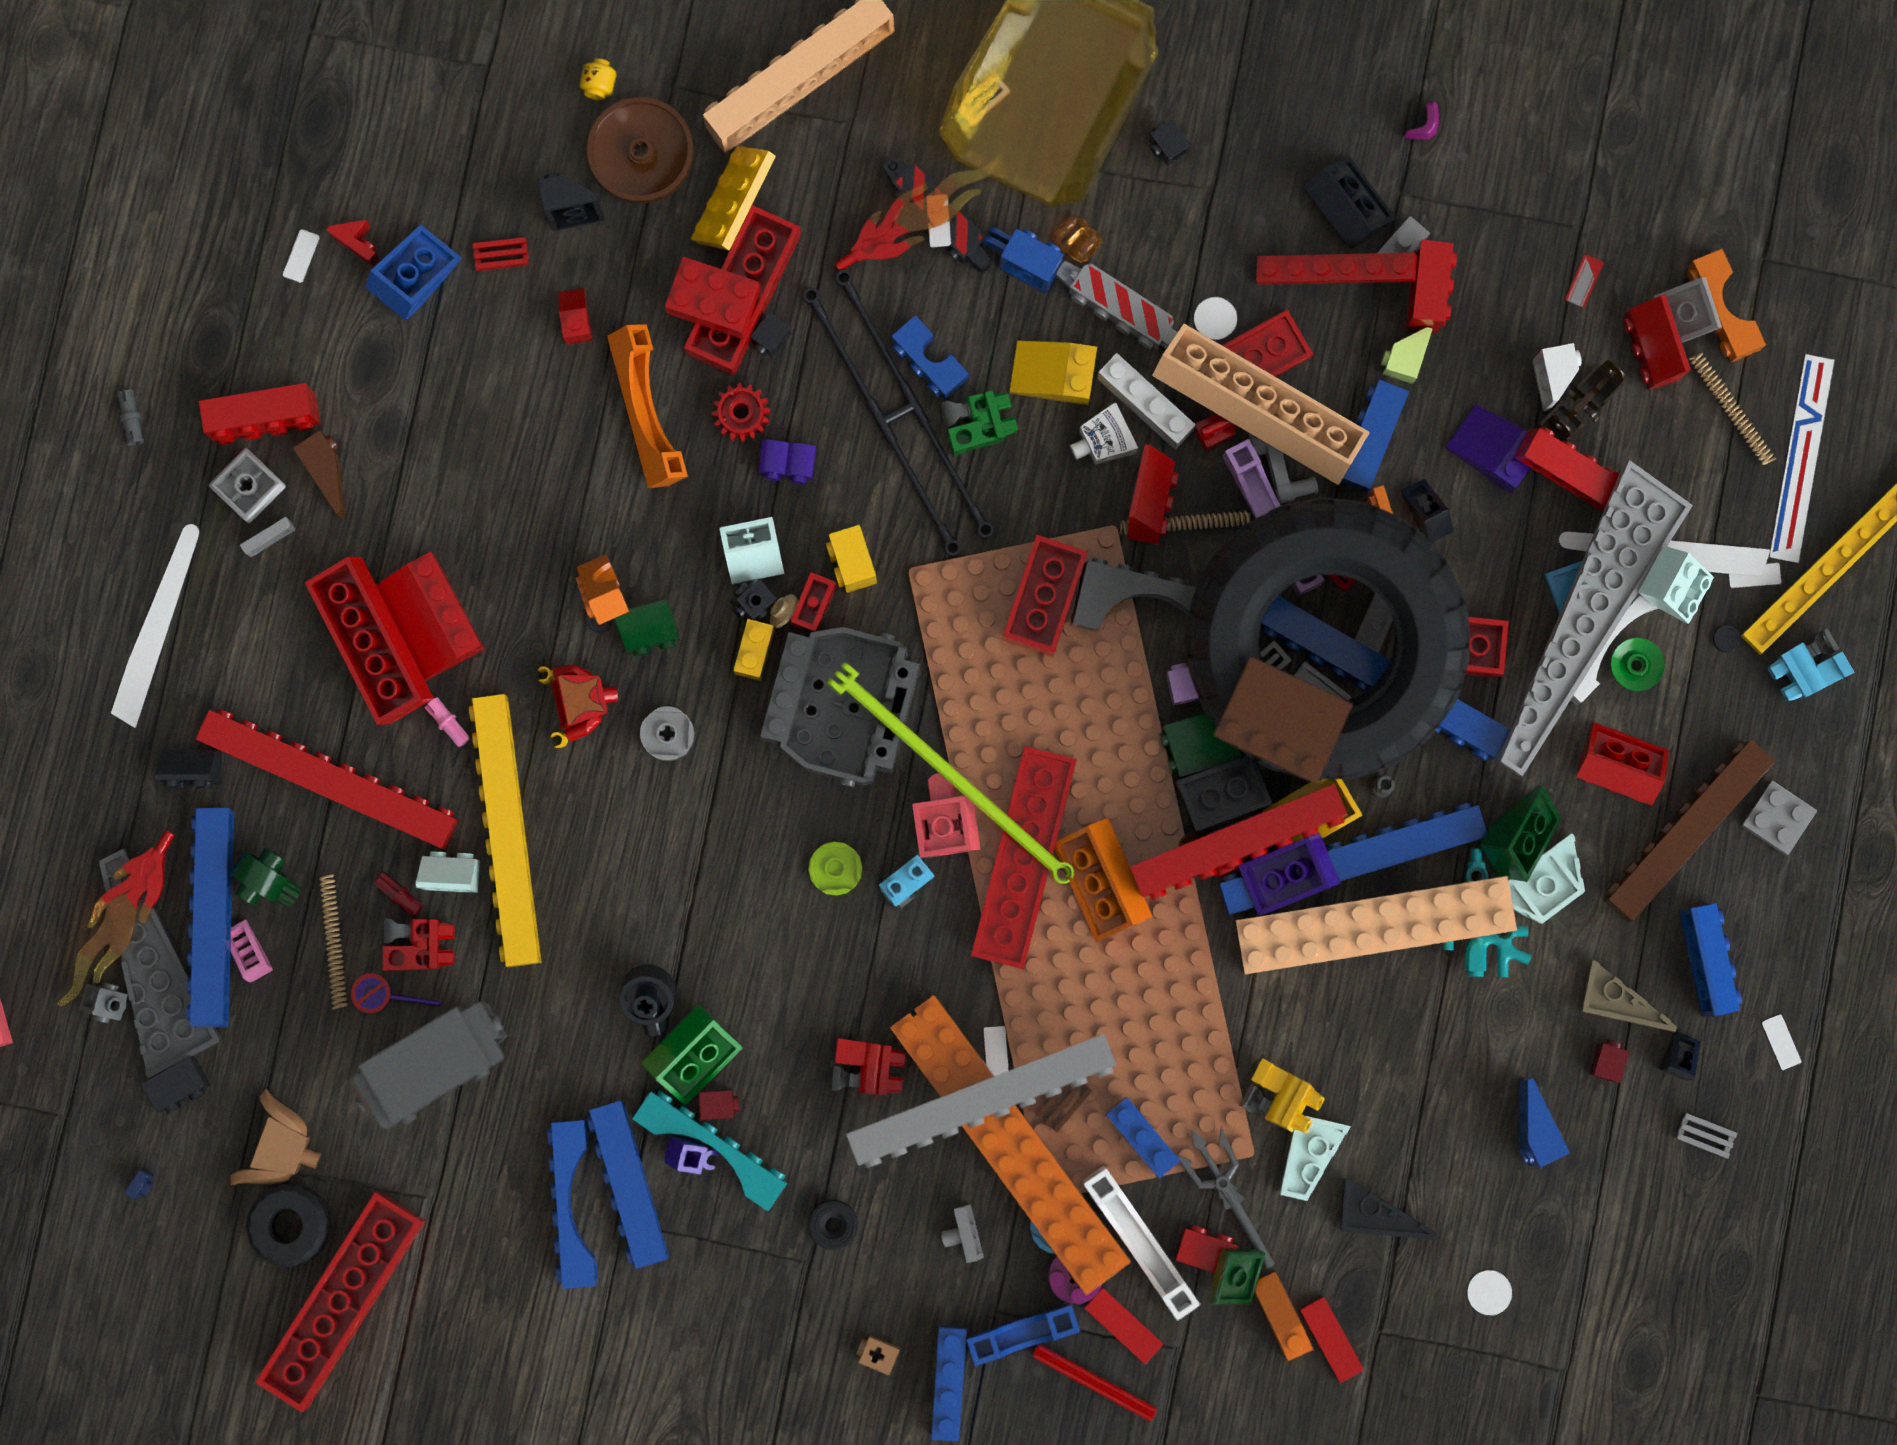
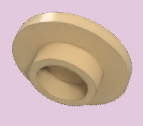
M790 594L778 599L773 604L770 611V624L774 628L782 627L792 618L798 604V598Z

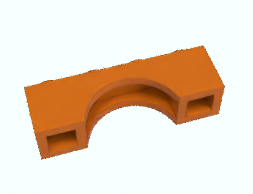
M1723 249L1693 260L1687 267V276L1690 282L1706 277L1722 328L1713 331L1720 338L1722 354L1728 357L1731 363L1760 351L1766 344L1756 322L1735 317L1728 311L1723 302L1722 291L1724 284L1733 273Z
M606 554L577 567L579 576L575 577L578 583L583 604L590 618L595 617L600 625L629 612L625 599L618 587L620 585Z

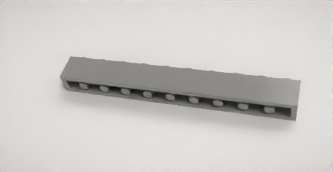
M1103 1034L846 1135L857 1164H865L867 1169L882 1163L880 1157L891 1154V1157L895 1158L908 1153L906 1147L916 1144L917 1148L933 1143L932 1137L942 1134L943 1138H947L959 1133L958 1127L968 1124L969 1129L985 1123L983 1117L994 1114V1117L998 1118L1011 1113L1009 1107L1019 1104L1020 1108L1036 1103L1035 1097L1045 1094L1046 1098L1062 1093L1060 1087L1071 1084L1072 1088L1088 1083L1086 1077L1097 1074V1077L1101 1078L1114 1073L1112 1067L1117 1065L1106 1036Z

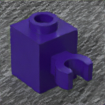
M670 1136L663 1162L677 1171L701 1174L703 1167L707 1170L715 1169L713 1164L707 1162V1158L710 1155L718 1156L719 1152L711 1147H705L695 1139Z

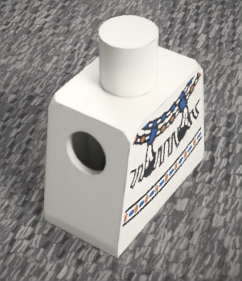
M1116 403L1083 424L1079 430L1082 440L1070 445L1076 460L1090 454L1095 464L1137 453L1138 449Z

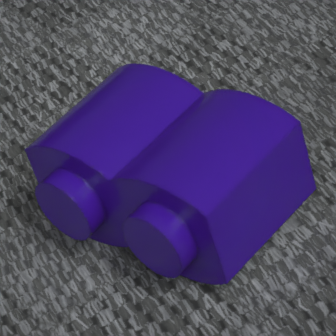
M762 440L758 471L760 475H764L765 480L780 481V477L791 478L790 482L795 484H806V481H813L817 452L816 446L776 440Z

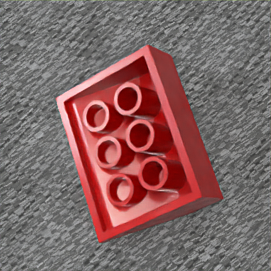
M432 552L406 564L376 585L425 681L485 650L437 557Z

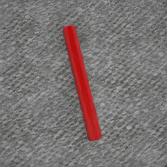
M1041 1344L1035 1347L1032 1356L1036 1360L1148 1421L1154 1418L1157 1409L1149 1403Z

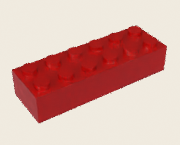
M751 205L721 270L757 281L760 284L761 291L744 339L695 323L684 346L686 355L735 376L750 345V336L758 327L801 237L800 226Z
M348 556L305 582L377 725L392 724L434 699L362 557Z

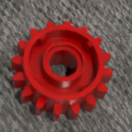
M738 383L735 389L729 385L727 386V393H719L720 402L714 401L713 403L718 410L713 411L712 416L719 418L714 424L716 428L723 427L721 435L725 436L729 433L730 439L733 442L736 437L740 438L742 443H745L747 437L755 440L757 432L764 433L763 424L769 425V419L765 415L771 414L770 408H764L768 404L767 398L760 399L762 391L759 389L754 392L750 384L747 388H742L741 383ZM740 407L749 410L748 415L743 419L734 416L736 409Z

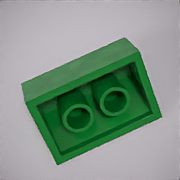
M698 1004L641 1063L661 1085L686 1106L743 1047Z

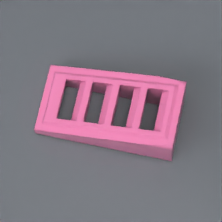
M243 920L231 927V954L243 979L253 982L271 972L273 968L248 921ZM244 932L246 933L245 937L236 942L233 941V938ZM250 942V946L241 951L238 950V948ZM255 952V956L244 961L243 958Z

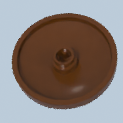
M634 97L611 105L596 119L588 137L587 157L595 179L609 194L631 203H650L669 196L685 181L693 163L694 146L688 125L674 108L657 99Z

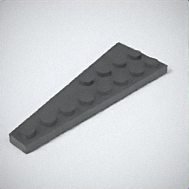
M121 849L99 861L106 892L127 880L131 875L127 874L122 868L125 863L131 860L126 849ZM145 892L140 898L137 909L134 908L125 894L113 899L110 902V914L115 926L116 941L122 958L123 974L135 1018V1029L138 1032L141 1045L139 1047L146 1068L145 1074L150 1079L188 1057H193L216 1045L222 1040L215 1027L195 1028L190 1025V1021H187L186 1007L190 1005L191 994L187 992V979L190 976L155 906L150 908L144 904L147 892Z

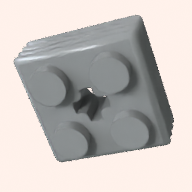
M244 448L210 482L209 487L247 523H251L280 494L286 485L251 451ZM245 481L252 482L251 490H244L243 483Z

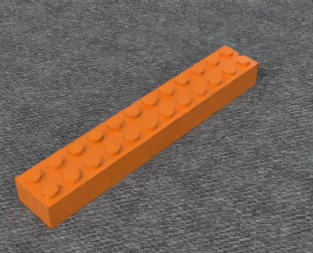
M935 995L914 1009L917 1015L913 1016L909 1013L890 1027L940 1097L995 1077ZM1016 1105L1009 1107L1011 1113L995 1118L994 1114L983 1117L985 1123L969 1129L968 1124L963 1125L962 1127L1086 1295L1131 1262Z

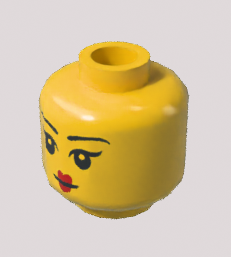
M594 59V62L586 63L583 66L579 87L584 91L586 97L594 100H604L605 97L612 94L616 71L609 66L610 63L608 61Z

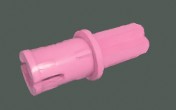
M438 697L431 700L425 706V709L439 724L438 728L440 730L444 729L458 747L468 742L469 735L455 720L457 716L451 714Z

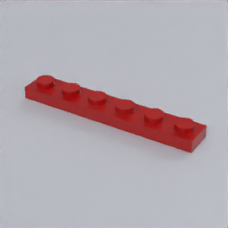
M1416 253L1258 256L1256 282L1259 285L1416 282L1417 255Z

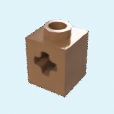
M870 1335L868 1341L862 1339L856 1354L861 1356L859 1363L890 1375L900 1347ZM877 1347H880L882 1349L881 1354L885 1357H879L877 1361H874L872 1359L873 1354L869 1353V1351H875Z

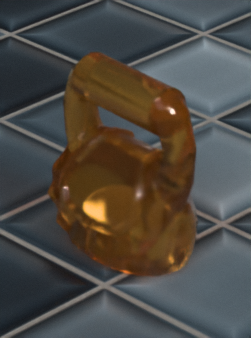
M1069 216L1053 233V241L1056 246L1081 263L1093 256L1102 243L1101 235L1093 230L1083 218L1077 216ZM1078 223L1081 228L1077 230L1071 239H1068L1066 244L1062 243L1061 240Z

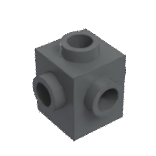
M103 982L102 987L86 984L79 1010L92 1014V1019L104 1023H109L110 1019L120 1021L122 1013L126 1009L128 994L119 992V986Z

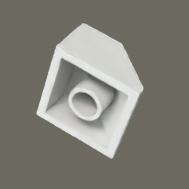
M1574 343L1542 349L1533 359L1544 412L1549 411L1557 403L1578 372L1579 366H1581V355L1579 350H1575Z

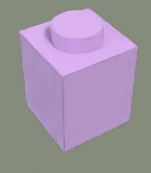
M1187 663L1171 666L1172 671L1166 673L1173 706L1199 700Z

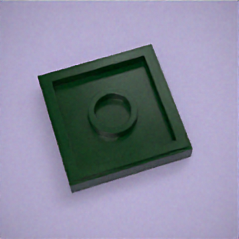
M1221 1249L1207 1301L1212 1304H1251L1265 1252L1260 1249Z

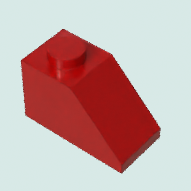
M585 289L558 292L560 321L566 344L593 341Z

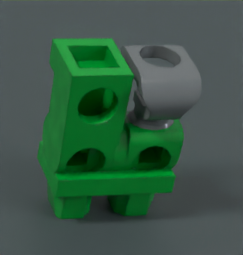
M993 391L985 392V394L967 397L965 404L945 401L940 405L946 430H948L947 436L953 457L980 447L1004 442L1005 437L1018 431L1015 417L1001 420L999 411L1011 408L1008 393L994 395ZM967 417L971 419L972 423L952 428V425L959 418L961 420Z

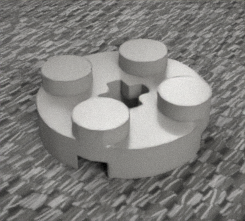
M668 706L657 708L641 724V743L646 751L656 759L662 761L677 760L688 753L694 742L695 732L693 724L688 716L677 708ZM667 726L670 727L672 732H675V736L670 737V741H665L664 737L660 736V731H665Z

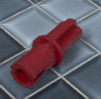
M383 872L376 878L374 884L392 899V904L396 903L411 918H414L424 907L423 904L406 891V886L401 887L388 874Z

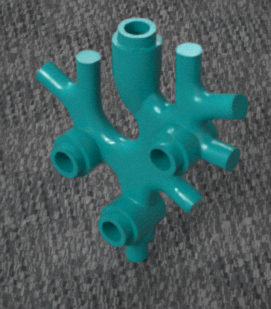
M1471 849V862H1468V868L1464 873L1466 883L1475 882L1471 878L1473 871H1477L1480 874L1478 881L1488 879L1485 863L1482 862V849ZM1516 926L1517 931L1506 932L1504 936H1500L1498 933L1470 938L1465 950V971H1467V976L1484 977L1487 947L1491 944L1495 945L1498 950L1497 977H1508V963L1511 959L1528 965L1532 955L1512 945L1514 937H1528V926ZM1454 941L1443 942V950H1454Z

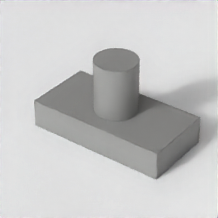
M1410 216L1378 253H1414L1420 241L1425 240L1430 232Z
M971 1204L954 1209L958 1228L942 1231L944 1246L950 1247L962 1244L967 1263L984 1258Z

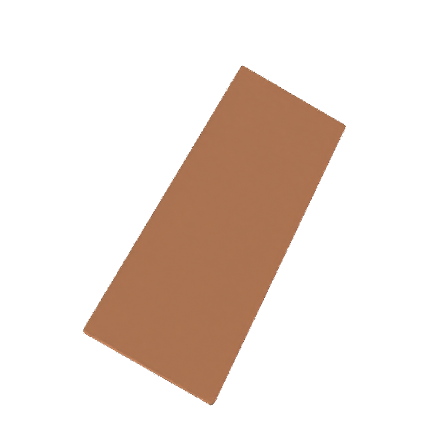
M1115 526L1050 538L1088 551L1084 564L1088 560L1092 561V558H1099L1108 561L1107 565L1118 568L1119 564L1125 565L1118 529ZM1034 542L910 568L909 578L949 764L1007 815L1024 746L1075 758L1077 761L1056 841L1090 824L1109 818L1130 867L1179 847V841L1185 834L1173 779L1167 762L1166 748H1163L1159 733H1162L1133 598L1113 606L1105 615L1097 632L1072 627L1070 622L1081 579L1080 575L1054 656L1051 657L1002 641ZM955 787L957 797L965 796ZM974 804L981 850L969 851L968 855L982 915L1003 829ZM1054 850L1053 856L1059 861L1057 854ZM1062 868L1057 870L1059 878L1065 877V872ZM1049 871L1024 970L991 961L1014 1069L1103 1034L1106 1036L1117 1066L1112 1067L1114 1073L1098 1078L1097 1074L1086 1077L1088 1083L1084 1085L1092 1090V1092L1058 1133L1036 1115L1050 1099L1046 1098L1045 1094L1035 1097L1036 1103L1023 1108L1024 1117L1080 1193L1089 1192L1082 1180L1103 1165H1105L1118 1185L1156 1177L1105 1115L1125 1097L1129 1098L1173 1153L1192 1161L1191 1167L1193 1169L1207 1167L1208 1164L1200 1150L1194 1148L1192 1130L1206 1140L1205 1147L1215 1164L1230 1162L1224 1147L1219 1146L1221 1126L1237 1160L1254 1155L1246 1111L1240 1106L1243 1100L1194 878L1191 879L1192 885L1176 890L1174 886L1165 889L1167 895L1155 900H1150L1149 896L1144 897L1153 916L1152 918L1096 942L1070 883H1056L1051 877V871ZM1071 1084L1068 1085L1044 1115L1047 1118L1073 1089ZM1081 1088L1052 1121L1054 1124L1057 1125L1083 1094L1084 1091ZM1179 1162L1165 1175L1179 1173L1186 1170Z

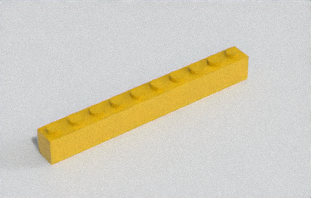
M505 694L472 698L473 706H469L471 722L476 724V732L472 733L474 748H479L480 759H476V770L478 775H482L483 785L479 786L481 802L485 801L486 812L482 813L484 828H489L490 839H486L487 854L492 855L493 865L489 866L491 882L495 881L497 892H493L492 897L494 908H499L500 919H496L497 934L502 935L503 946H499L501 962L506 963V967L542 963L508 697Z

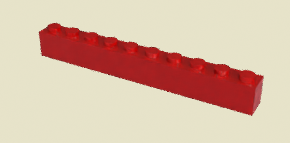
M219 709L217 713L211 710L208 711L196 740L446 850L459 821L452 818L454 812L439 806L438 810H434L428 807L429 801L416 795L413 800L403 796L405 790L391 784L388 789L379 785L380 779L369 774H365L364 778L355 775V768L344 763L337 767L330 763L332 758L319 752L312 756L305 752L307 747L292 741L291 745L281 742L283 736L269 730L266 735L256 731L258 725L243 719L241 724L233 721L234 715L222 709Z

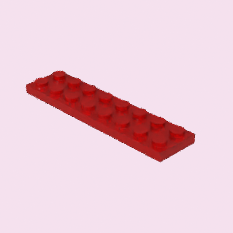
M1024 746L1007 816L1053 855L1077 759ZM1004 830L971 956L1024 970L1049 870Z

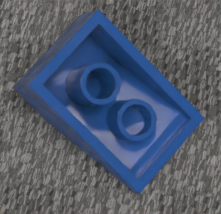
M420 225L370 271L365 288L406 321L428 300L461 261V257L424 226Z
M1522 1078L1518 1080V1141L1521 1145L1518 1151L1525 1164L1529 1162L1530 1166L1542 1167L1570 1152L1534 1079Z

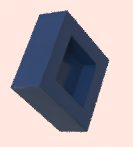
M146 1169L139 1170L124 1194L132 1199H139L141 1196L145 1197L154 1184L151 1182L154 1174Z

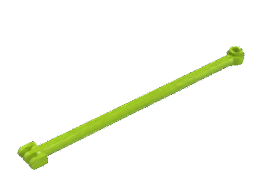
M846 662L842 663L841 668L848 673L847 676L836 670L833 675L841 683L838 685L831 678L826 682L836 693L842 695L846 690L1051 871V877L1056 883L1067 884L1070 882L1069 879L1065 878L1074 877V869L1069 863L1059 862L855 681L859 673ZM1059 868L1065 871V877L1059 878L1057 876Z

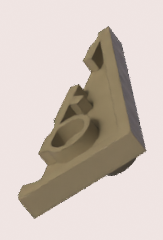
M1594 960L1590 961L1580 1012L1676 1032L1677 1026L1669 1018L1659 1013L1645 999L1624 985L1620 979L1600 966V963Z

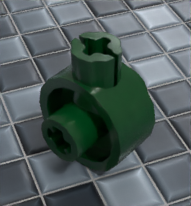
M266 847L259 857L245 851L230 873L231 876L241 882L235 894L254 906L263 896L274 903L277 901L283 906L290 908L295 900L288 894L298 898L301 887L291 882V879L279 871L286 860Z

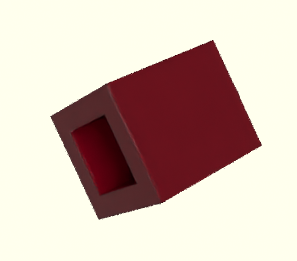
M1607 1040L1606 1044L1598 1043L1589 1075L1620 1083L1629 1051L1623 1050V1044Z
M733 1090L699 1093L701 1120L735 1118V1112H740L739 1096H734Z

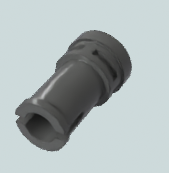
M1389 776L1377 777L1371 783V793L1377 798H1386L1395 787L1394 780L1391 781Z

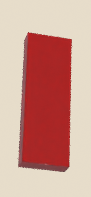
M1103 1287L1084 1307L1145 1365L1163 1346V1343Z
M1324 1296L1299 1309L1339 1383L1364 1371Z

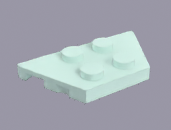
M1572 833L1541 856L1528 882L1508 880L1513 910L1542 924L1585 892L1583 878H1581L1580 862L1579 858H1577L1574 843L1575 836Z

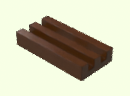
M1084 1084L1073 1088L1047 1118L1044 1114L1062 1093L1052 1096L1036 1115L1058 1133L1092 1090ZM1068 1085L1060 1087L1061 1091L1063 1092ZM1081 1088L1084 1091L1083 1094L1057 1125L1054 1124L1052 1121Z

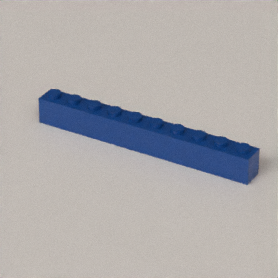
M1277 596L1272 601L1260 625L1263 628L1261 632L1274 640L1276 637L1286 642L1285 646L1296 653H1299L1301 650L1308 654V659L1318 666L1327 665L1333 669L1331 671L1332 674L1343 680L1348 677L1356 682L1355 687L1363 692L1379 680L1390 662L1386 657L1280 596ZM1457 699L1453 708L1448 712L1435 733L1439 734L1440 731L1450 736L1448 740L1459 747L1465 745L1471 748L1474 756L1486 761L1487 758L1492 760L1497 756L1511 729Z
M1470 803L1454 807V813L1445 815L1443 810L1430 814V820L1420 823L1418 818L1404 822V828L1394 831L1393 826L1377 830L1378 836L1368 839L1367 834L1351 838L1352 844L1342 846L1341 842L1327 845L1326 849L1341 882L1483 839L1487 830L1479 805L1471 807ZM1238 873L1222 877L1224 882L1218 884L1227 916L1255 908L1243 877L1239 878Z

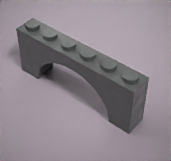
M1092 558V561L1088 560L1083 566L1070 626L1097 632L1105 615L1113 606L1124 600L1137 597H1151L1164 600L1179 608L1188 617L1191 600L1197 584L1193 587L1185 585L1186 581L1179 578L1170 577V580L1159 578L1160 574L1144 571V574L1133 572L1134 568L1127 565L1119 564L1117 568L1107 565L1108 561Z

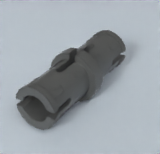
M124 390V394L122 391L117 392L121 410L119 419L124 425L126 444L134 446L137 445L136 442L138 444L144 443L139 422L142 418L141 413L137 412L134 390Z

